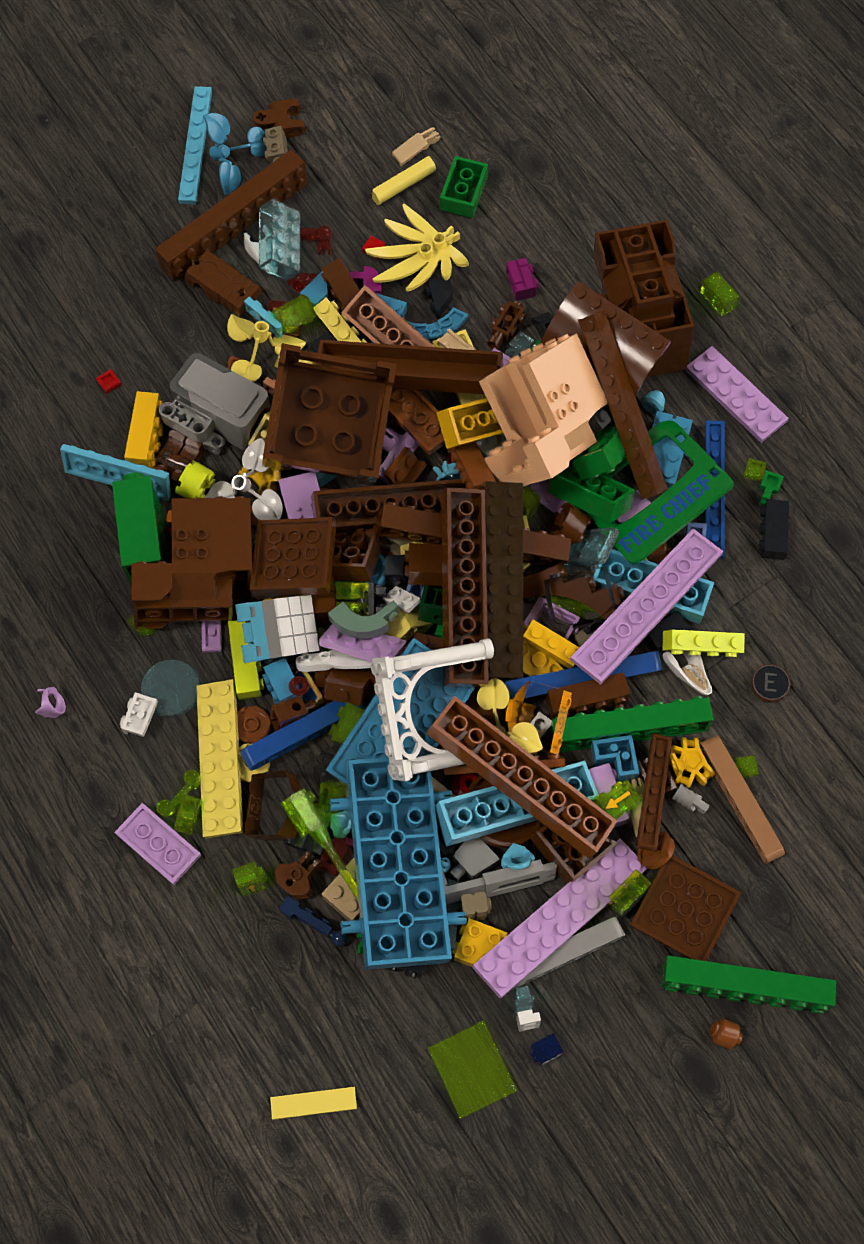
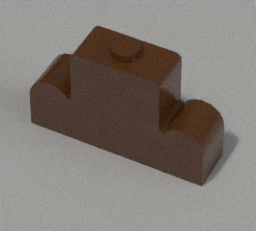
M332 668L315 671L314 683L318 687L325 688V699L362 705L368 695L374 697L376 694L374 690L376 680L371 668Z

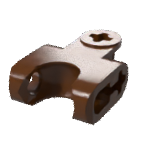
M287 99L271 102L268 105V109L254 112L253 127H259L265 132V129L282 126L286 138L303 135L306 130L304 122L300 119H290L291 116L297 115L300 112L301 105L299 100Z

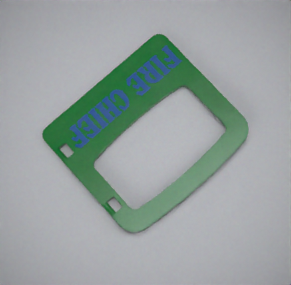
M663 421L648 431L652 446L664 438H670L694 463L693 467L660 497L622 524L618 525L614 521L612 523L605 522L601 518L584 511L632 565H636L729 492L734 485L729 475L674 421ZM680 435L685 438L681 443L676 439ZM627 455L622 458L621 463L615 466L613 472L601 474L610 478L614 477L629 464ZM714 469L719 473L715 478L710 474Z

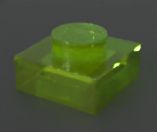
M748 458L743 477L762 482L767 462Z
M755 755L736 757L734 759L735 765L743 778L759 775Z

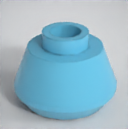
M654 390L641 398V404L645 410L656 414L657 411L663 412L665 398L663 393Z

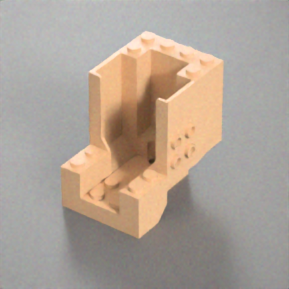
M567 333L557 338L558 341L554 338L547 341L544 346L541 343L534 346L533 350L527 348L520 352L521 356L516 355L508 359V364L479 381L507 441L502 443L503 447L494 448L490 451L491 454L484 458L496 482L523 483V486L551 479L569 467L571 459L597 442L588 422L595 412L608 404L577 334L569 336Z

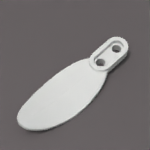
M335 650L311 654L303 653L296 658V667L301 672L322 671L332 668H371L372 663Z

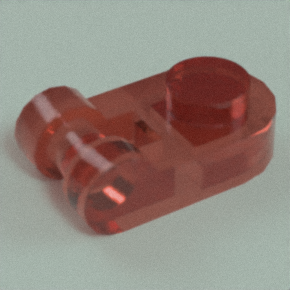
M336 837L329 841L320 858L322 863L319 869H326L330 871L329 874L336 876L348 850L344 839ZM329 856L335 859L333 864L327 861Z

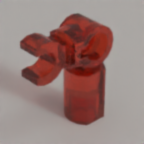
M321 226L319 229L298 228V240L318 239V254L321 255V250L325 248L328 255H330L331 230L328 226Z

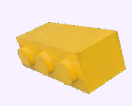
M531 620L523 632V641L568 669L574 667L575 664L570 659L580 647L535 620Z

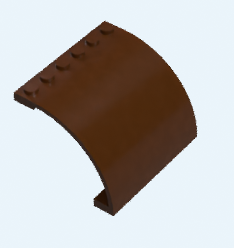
M577 281L552 318L540 344L542 343L544 346L547 341L554 338L558 341L557 338L567 333L569 336L577 334L600 383L578 320L605 310L636 397L646 377L666 351L671 341ZM606 404L605 406H603V408L612 419L608 423V425H611L615 422L610 411L609 405Z

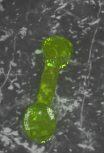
M188 770L184 774L183 779L186 784L171 801L164 799L157 804L156 809L161 816H172L176 811L175 807L191 789L198 788L201 777L196 770Z

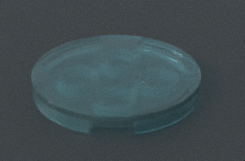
M165 660L155 664L147 671L142 680L141 694L158 700L154 713L165 717L184 714L194 706L198 695L197 685H200L196 672L188 664L179 660Z

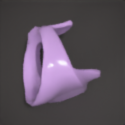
M55 687L37 690V692H43L41 707L35 712L36 714L50 718H57L64 714L66 705L63 697L57 692ZM54 695L56 699L55 708L51 705L48 696Z

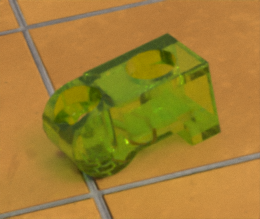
M183 795L176 816L174 831L187 835L192 834L199 811L202 809L201 804L203 801L201 799Z

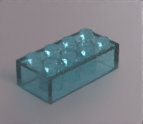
M272 198L259 207V268L287 281L300 272V212Z

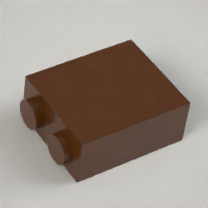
M409 543V550L405 551L404 562H408L404 570V576L408 577V585L442 586V544Z

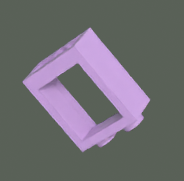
M539 596L524 622L526 626L531 620L537 621L542 611L549 614L546 599ZM552 603L556 618L568 624L580 621V617ZM570 626L564 638L572 642L570 640L572 635H576L580 628Z

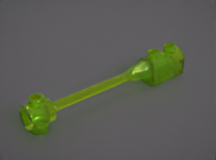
M304 788L299 790L280 804L300 836L303 838L310 834L326 850L358 901L357 884L332 846L325 826V811L322 808L317 809L313 804L315 796L311 791L306 792Z

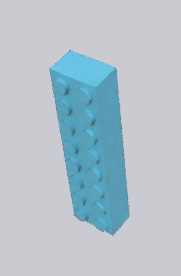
M585 761L552 770L592 802L599 798ZM495 786L441 800L435 805L436 819L446 847L538 820Z

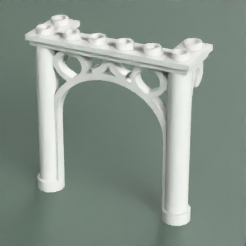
M490 639L391 658L389 656L372 658L371 671L375 675L376 680L374 690L379 697L378 712L382 716L383 724L381 725V731L386 739L384 748L386 756L389 757L390 765H388V772L392 780L409 781L413 774L465 764L448 750L434 748L419 736L411 718L410 699L416 682L430 669L493 658L494 648ZM417 670L410 679L402 673ZM398 677L406 685L401 695H397L393 687V682ZM393 699H403V703H399V708L395 712ZM397 722L403 726V729H408L409 732L399 735ZM407 736L416 742L414 750L410 754L404 751L403 740ZM421 747L424 750L433 753L430 755L416 757L419 754Z

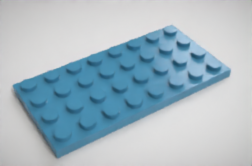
M412 638L401 656L431 651V649L415 638ZM443 666L428 670L418 679L411 694L410 713L417 733L427 744L434 748L438 746L439 743L427 735L426 732L451 699L456 696L465 703L475 687H444ZM417 670L402 673L410 679ZM399 677L393 682L394 692L397 695H401L406 688L405 683ZM376 694L325 769V771L347 786L346 765L348 760L389 758L385 753L386 739L381 731L383 721L382 716L378 712L379 697ZM393 699L395 712L399 708V703H403V699ZM397 722L399 735L409 732L408 729H403V726ZM409 736L403 740L404 751L407 754L413 752L416 743ZM421 747L417 756L430 755L432 753Z

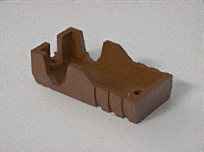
M208 250L204 254L193 257L191 260L192 266L186 268L185 279L189 286L194 288L196 283L199 284L208 299L212 302L221 303L239 317L246 311L244 300L250 297L255 301L262 294V289L259 285L254 284L253 281L247 279L243 274L241 275L237 270Z

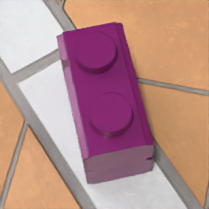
M526 258L506 263V274L516 301L535 297L536 289L539 288L537 279H533L532 276L534 273L532 264H528Z

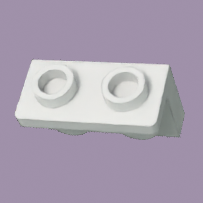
M135 692L133 698H130L128 701L126 716L123 715L120 721L123 733H132L144 737L158 700Z

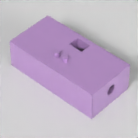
M312 471L278 480L288 519L313 518L311 496L313 491H320L316 473Z

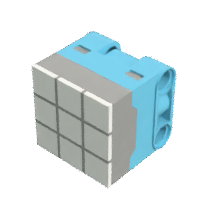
M311 595L235 605L238 622L245 621V623H242L244 641L248 645L241 646L244 663L319 651Z

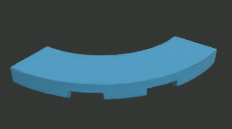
M453 307L438 322L428 325L426 323H408L429 342H432L439 337L441 338L447 333L449 328L456 332L467 321L469 314Z

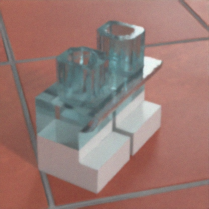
M528 986L516 988L514 1011L519 1032L539 1028L541 1023L539 1012H532L535 996H530Z

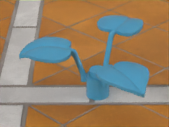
M218 113L205 114L203 117L206 122L208 135L214 143H217L210 148V156L213 160L222 162L219 167V177L224 195H228L239 187L241 173L236 165H232V162L225 158L229 156L230 151L250 147L253 156L260 157L265 155L264 151H267L263 141L265 132L259 127H252L247 134L249 144L229 148L223 144L227 140L226 135L230 133L228 120Z

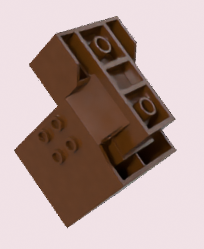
M668 220L595 233L593 258L602 283V293L599 295L671 341L647 377L687 369L695 326L675 268V241Z
M223 496L216 498H172V563L165 561L157 563L140 561L132 564V608L135 629H163L169 622L232 621V599H251L250 498L243 496L235 498Z

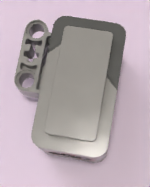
M200 353L192 354L170 382L173 402L162 403L159 407L162 422L196 442H204L212 432H215L227 442L242 450L248 448V443L264 414L271 411L266 389Z

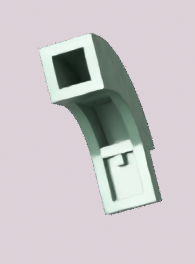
M393 600L374 615L360 616L353 613L342 602L328 613L329 621L343 634L358 639H370L389 631L388 621L392 622L398 617L399 606Z

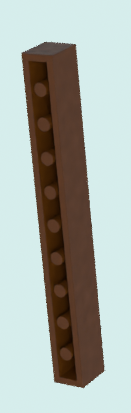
M605 310L579 319L580 327L642 499L659 495L668 488Z

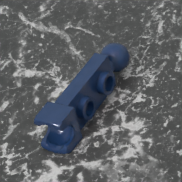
M289 896L284 899L279 907L281 914L291 920L295 917L324 936L331 938L335 946L341 947L347 943V934H341V930L334 931L330 927L332 924L324 918L317 919L313 916L314 912L306 907L301 909L299 902Z

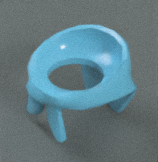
M444 461L442 464L443 472L438 467H433V470L438 475L436 481L461 479L460 473L456 471L455 463L447 464V461Z

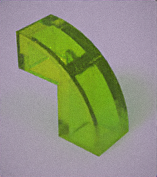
M332 780L320 783L319 802L305 809V828L322 832L331 824V815L339 811H330V798H344L346 784Z

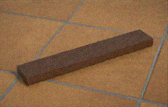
M654 733L651 735L636 848L656 852L672 737Z

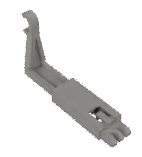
M540 859L532 861L528 867L523 869L504 868L484 873L482 878L447 886L448 883L442 870L446 904L458 902L463 894L472 893L474 895L477 892H484L486 897H492L540 885L543 882L556 878L557 865L554 862L542 864Z

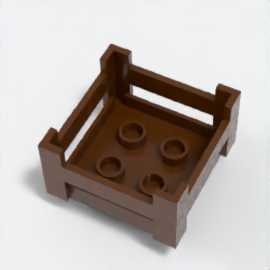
M282 343L262 467L281 470V466L353 478L356 479L355 483L374 486L379 477L381 453L397 364L377 361L376 364L301 350L300 346ZM299 359L372 372L373 375L299 362Z

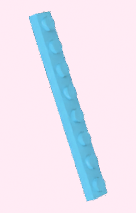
M194 87L178 197L179 204L196 205L207 132L203 115L209 114L211 87Z

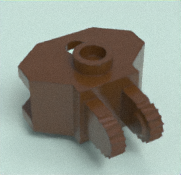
M309 851L298 862L279 864L274 870L276 883L295 899H309L314 893L311 881L314 877L312 875L322 862L316 859L306 870L304 866L312 856V853Z

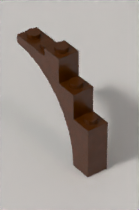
M561 563L523 576V599L546 595L544 580L550 579L549 575L561 573V576L568 575L566 568L562 567ZM589 572L567 580L568 576L549 580L551 595L563 596L579 601L593 609L605 620L619 607L618 605L623 602V597H625L622 587L618 586L617 582L611 584L616 606L603 615L612 605L608 588L605 586L596 590V582L593 576L590 577Z

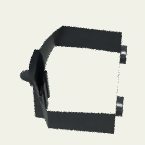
M596 564L587 566L586 571L561 576V573L549 575L550 579L544 580L550 619L559 625L583 628L587 635L591 633V627L602 625L603 618L601 616L572 624L556 622L549 580L602 568L612 603L610 608L603 614L605 615L616 606L608 567H599Z

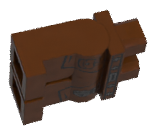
M171 430L164 448L155 459V469L171 474L170 482L179 486L181 484L179 478L189 463L192 464L193 460L199 462L205 450L202 442H196L188 437L186 438L181 433Z

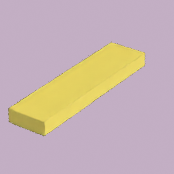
M355 1087L270 1097L272 1120L357 1109Z

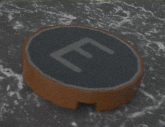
M774 664L759 667L754 672L751 680L754 694L760 700L768 703L782 700L788 694L791 686L790 677L787 672Z

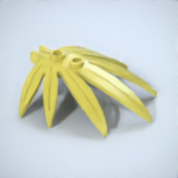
M403 204V210L417 230L388 219L384 220L385 225L398 236L413 242H420L421 244L365 249L367 255L383 259H399L412 256L373 278L375 283L390 282L410 276L423 268L406 288L407 292L424 284L434 273L440 261L444 280H448L452 273L450 259L459 267L469 266L467 258L451 245L460 239L458 231L453 234L454 228L450 226L446 232H437L425 219L406 204Z

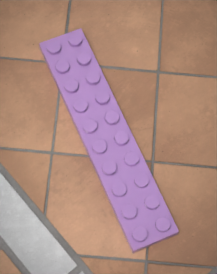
M692 529L571 656L570 661L601 685L718 560L723 551L695 529Z
M621 839L617 840L618 844L577 880L566 884L473 965L472 968L500 999L606 907L631 878H638L647 870L638 861V856Z

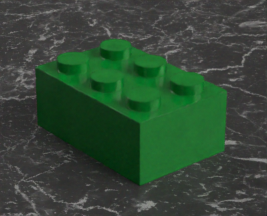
M455 156L440 196V210L473 218L488 177V164Z

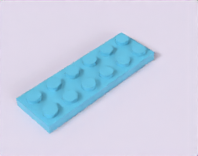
M63 444L60 449L65 473L112 485L114 481H121L122 477L128 473H142L145 477L151 476L159 499L169 501L171 497L169 473L163 470L152 469L145 465L134 464L127 460L116 459L109 455L98 454L91 450L87 451L77 448L76 446Z

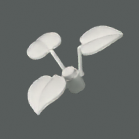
M262 438L255 440L243 454V467L251 470L250 472L243 473V476H234L232 485L225 481L215 483L205 498H216L219 496L235 498L234 495L237 494V490L241 492L248 491L258 498L252 505V511L256 518L260 520L280 519L283 512L280 496L269 489L264 490L260 496L250 488L251 481L247 478L254 474L255 470L264 472L268 469V467H262L265 441Z

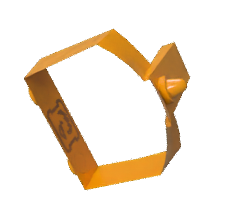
M527 681L519 689L515 697L510 699L508 707L505 708V721L508 722L509 732H512L513 727L518 723H531L534 717L533 712L536 706L523 703L526 691L532 681ZM563 691L551 749L547 753L556 755L559 753L568 708L571 705V692Z

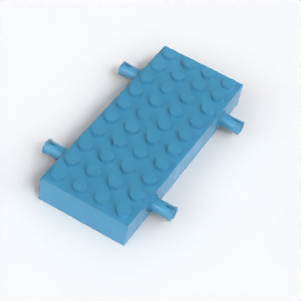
M389 758L348 760L346 774L349 796L348 798H330L329 804L331 812L348 810L350 812L360 918L359 920L341 921V934H362L365 970L448 963L452 959L448 925H465L467 922V918H464L466 912L447 913L435 804L441 800L452 798L450 796L452 792L451 790L434 792L431 771L413 774L409 781L392 780L388 772Z

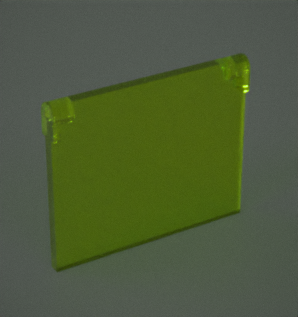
M480 1021L472 1027L428 1048L460 1119L517 1091L485 1021Z

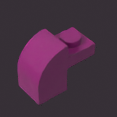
M364 266V272H349L358 288L366 285L375 293L382 295L381 283L373 282V278L379 275L375 269Z

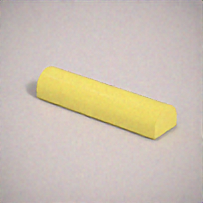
M427 156L372 190L374 202L380 205L434 173L436 166L430 156Z

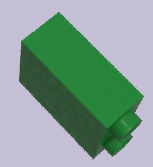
M136 472L124 475L121 481L112 482L121 566L131 587L132 564L140 561L147 563L165 561L169 563L162 505L151 476L145 477L142 473Z

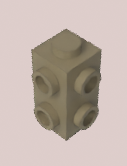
M282 126L265 129V137H263L264 145L267 148V151H264L265 158L270 163H273L288 152L286 135Z

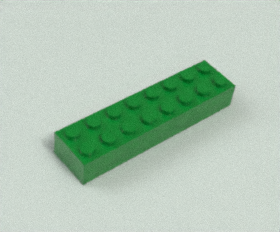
M697 696L687 701L676 699L672 703L666 704L664 702H656L652 706L640 704L630 709L619 707L609 712L598 710L594 714L588 715L586 713L575 714L574 717L566 718L559 753L590 749L594 740L632 735L633 742L651 740L653 733L674 737L708 732L714 720L709 697ZM558 716L551 721V742L553 741Z
M667 956L662 965L660 987L665 988L667 992L677 993L678 990L686 991L687 995L698 996L699 993L707 994V997L712 999H719V996L728 997L727 1000L732 1002H740V999L749 1000L748 1003L752 1005H761V1002L769 1003V1006L773 1008H782L783 1005L789 1006L790 1010L793 1011L809 1009L813 1014H824V1012L835 1006L836 980Z

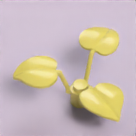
M231 314L228 320L227 331L233 340L244 342L247 338L251 340L254 337L255 339L251 361L238 360L231 367L233 372L252 382L257 381L262 374V368L259 365L253 364L259 343H263L269 338L271 346H275V352L278 355L282 343L300 346L301 350L306 345L305 341L289 335H283L281 338L275 336L272 339L269 325L264 321H258L254 324L234 314Z
M497 678L490 679L488 685L481 687L477 693L479 706L484 710L493 709L496 721L495 727L531 754L542 750L543 746L539 734L532 724L527 722L518 723L513 727L512 732H507L501 726L496 709H505L508 706L510 694L506 685Z

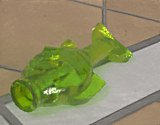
M551 595L553 604L578 617H581L582 611L597 613L579 601L563 596Z

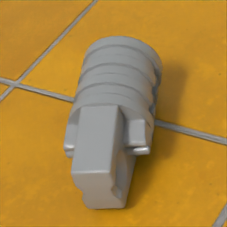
M683 784L678 787L672 797L673 800L681 803L692 812L697 810L705 814L709 808V805L701 800L702 796L684 787Z

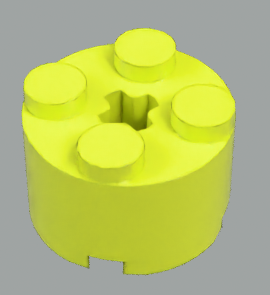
M193 460L192 464L189 463L179 478L181 485L180 487L176 486L175 492L184 498H205L206 495L204 493L215 484L216 480L213 479L215 476L214 471Z

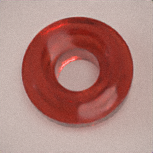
M297 676L289 682V690L293 695L302 696L309 689L308 681L304 677ZM298 684L303 686L301 689L295 688Z

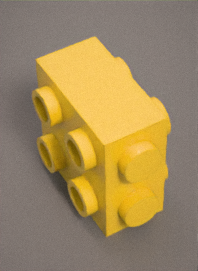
M469 918L468 922L465 925L462 924L459 934L462 935L460 943L456 942L452 953L455 954L454 960L473 967L477 961L502 941L508 933Z

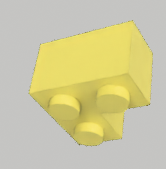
M416 606L409 613L399 609L398 617L392 622L388 621L389 631L384 634L408 641L411 637L415 636L416 632L425 634L434 623L418 620L419 606Z

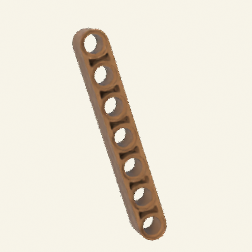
M715 735L700 742L699 747L708 765L715 771L717 782L763 862L767 864L785 855L783 846L720 737Z

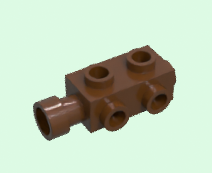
M508 301L507 305L503 304L501 306L499 318H494L491 323L492 336L487 341V345L491 349L495 347L499 350L503 341L508 343L511 337H515L519 323L522 324L526 318V314H524L525 308L520 302Z

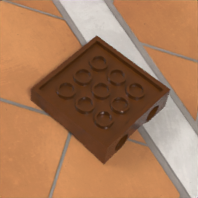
M333 517L258 520L250 591L256 600L290 595L330 594L336 523Z
M672 855L670 860L660 867L630 927L688 959L707 961L742 892Z

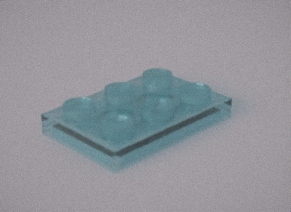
M615 527L584 530L582 541L578 544L575 542L570 546L569 561L564 565L605 564L616 542L619 531Z

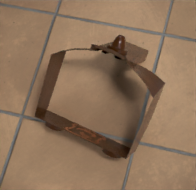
M284 769L252 774L249 785L247 819L245 822L246 836L257 840L295 839L300 818L315 824L321 823L323 803L302 795L297 775ZM288 776L291 790L294 792L291 812L288 813L282 828L276 835H258L264 779Z

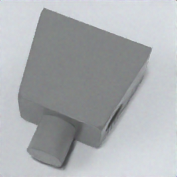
M479 838L463 842L453 855V861L457 865L450 871V874L456 881L465 874L471 880H474L498 865L499 858Z

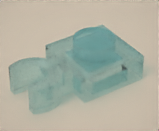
M519 331L510 342L509 347L511 348L507 349L505 354L507 356H519L521 351L532 347L535 340Z

